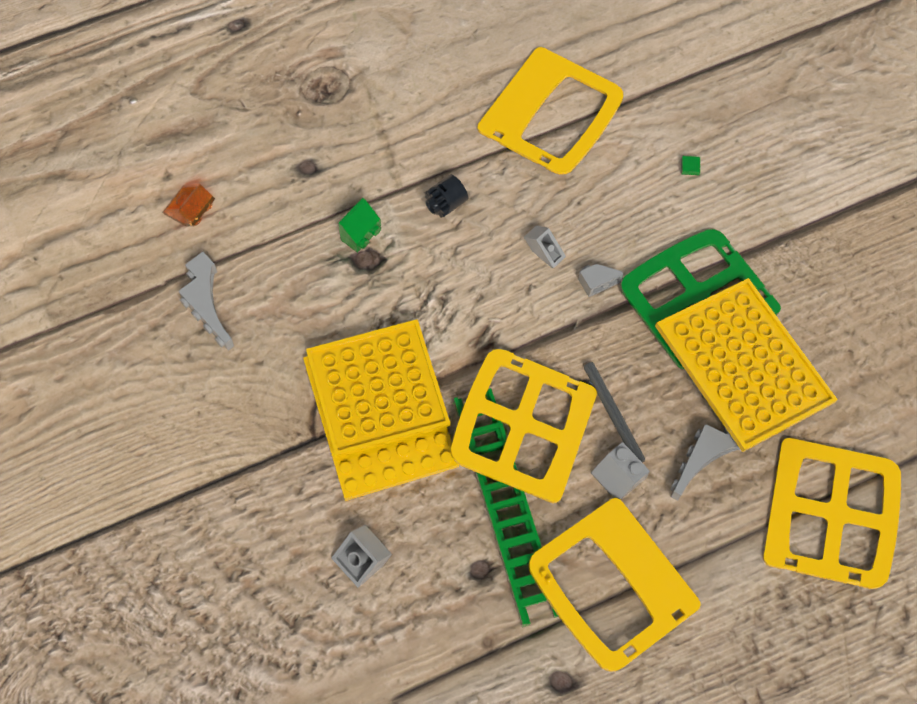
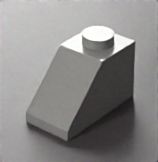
M535 226L524 236L532 252L551 268H554L566 257L549 228Z
M595 264L582 268L578 280L588 297H591L621 283L624 274L620 270Z

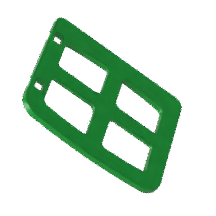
M715 229L705 230L664 250L631 271L621 282V291L680 369H684V367L655 327L657 322L710 297L711 293L736 279L744 281L749 278L758 291L762 290L767 298L764 300L775 315L779 314L781 310L778 301L768 292L765 285L738 251L732 247L726 236ZM713 246L729 267L704 282H698L681 262V259L698 250ZM727 246L732 254L727 255L723 248ZM667 267L682 284L685 292L655 309L641 293L638 286Z

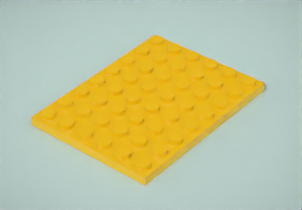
M749 278L657 322L655 325L742 452L827 408L838 400Z
M308 356L303 357L345 501L459 467V464L451 456L452 441L447 427L336 458Z

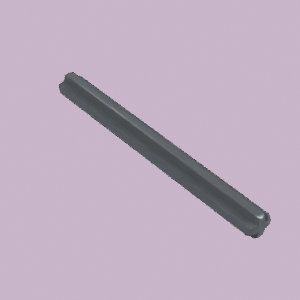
M593 362L585 364L584 369L624 444L642 463L645 462L641 449Z

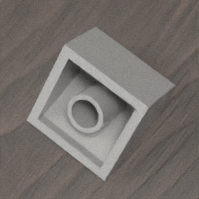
M622 442L597 465L591 474L613 498L621 500L643 482L650 471Z
M364 525L351 531L331 558L358 588L382 568L392 554L370 529Z

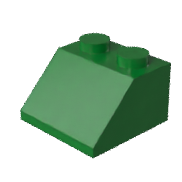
M364 198L338 223L341 241L357 253L361 249L366 248L369 240L373 236H377L381 231V219Z

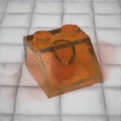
M201 184L183 185L162 213L186 227L197 226L201 222L203 214L212 208L215 198Z

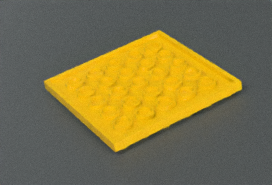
M418 319L306 349L336 458L450 426V420Z

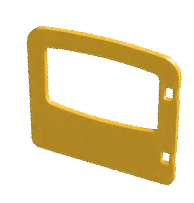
M538 47L478 123V132L534 163L546 167L549 171L564 175L570 173L581 162L600 138L623 101V91L617 84L546 48ZM571 77L605 94L607 98L597 116L578 142L563 158H557L528 143L521 137L549 95L565 78ZM495 132H498L504 136L502 138H499L494 134ZM542 157H545L551 161L549 163H546L540 159Z
M618 498L610 499L532 555L529 561V571L562 622L602 669L609 672H616L625 667L698 611L701 606L700 600L625 504ZM585 538H590L612 561L633 588L652 618L650 626L617 651H611L590 629L565 596L548 568L549 563ZM679 609L683 615L675 620L671 614ZM632 646L635 652L627 657L623 651Z

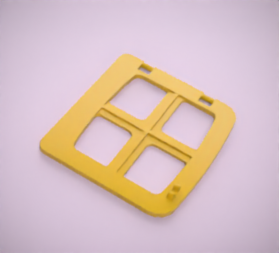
M495 349L489 352L465 401L452 441L451 456L460 466L550 503H557L563 496L597 396V391L589 384L574 380L548 367L516 356L509 351ZM512 359L523 363L522 367L511 364ZM500 367H506L529 377L517 410L508 409L485 398L492 379ZM544 383L571 396L569 412L563 430L537 421L532 416ZM567 383L578 386L577 390L567 387ZM480 413L504 422L510 427L500 459L497 462L469 450L471 434L477 415ZM527 433L557 445V450L544 478L540 480L513 468L523 437Z
M793 438L784 439L780 447L763 554L764 563L770 567L791 570L863 588L877 589L882 587L889 578L898 531L901 499V471L898 465L887 458ZM808 458L835 464L830 502L824 503L795 495L803 459ZM851 468L878 473L883 477L882 514H874L848 507L847 495ZM792 512L821 517L827 521L823 558L821 560L795 555L790 552ZM845 524L858 525L879 531L876 554L871 570L866 571L839 563L842 532ZM785 559L797 560V565L785 564ZM849 572L859 574L860 581L849 579Z

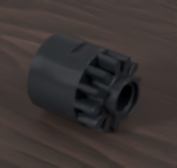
M452 174L424 192L427 199L425 201L427 208L432 214L439 215L440 218L445 217L469 199L464 185Z

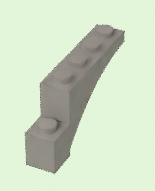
M201 252L185 264L188 271L186 275L191 282L179 290L181 296L179 300L185 308L189 307L192 310L191 314L197 321L201 320L204 323L203 327L209 334L213 333L216 336L214 339L220 347L225 346L229 351L234 347L232 338L220 323L214 306L213 282L217 269L211 259L204 252Z
M705 424L702 430L698 429L694 440L697 442L695 446H690L686 454L689 459L687 463H682L678 471L681 476L679 480L675 479L670 490L673 491L671 498L678 501L689 482L712 461L728 453L740 450L726 428L721 432Z

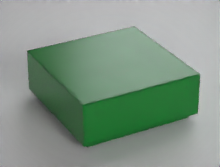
M682 156L681 174L700 175V157Z

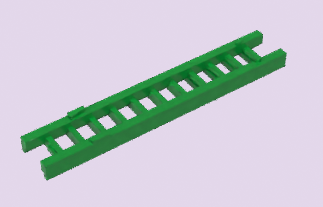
M490 388L486 392L485 398L496 403ZM456 397L454 398V405L458 418H460L464 405L462 398L458 399ZM491 417L492 424L473 429L469 450L478 455L499 449L502 452L507 440L503 423ZM495 431L498 442L476 447L475 436ZM514 462L513 468L517 470L516 464ZM475 472L522 628L530 626L531 622L526 607L548 600L543 593L523 598L520 587L536 582L532 575L517 579L514 570L515 567L529 564L532 555L542 548L525 492L513 487L514 498L494 503L491 491L509 487V485L502 482L488 484L485 475ZM518 504L521 516L499 522L496 510ZM524 523L527 534L505 540L502 528ZM530 542L533 553L511 559L508 548ZM550 605V608H551L553 617H554V618L559 617V616L557 615V613L555 612V610H554V609L552 608V606Z

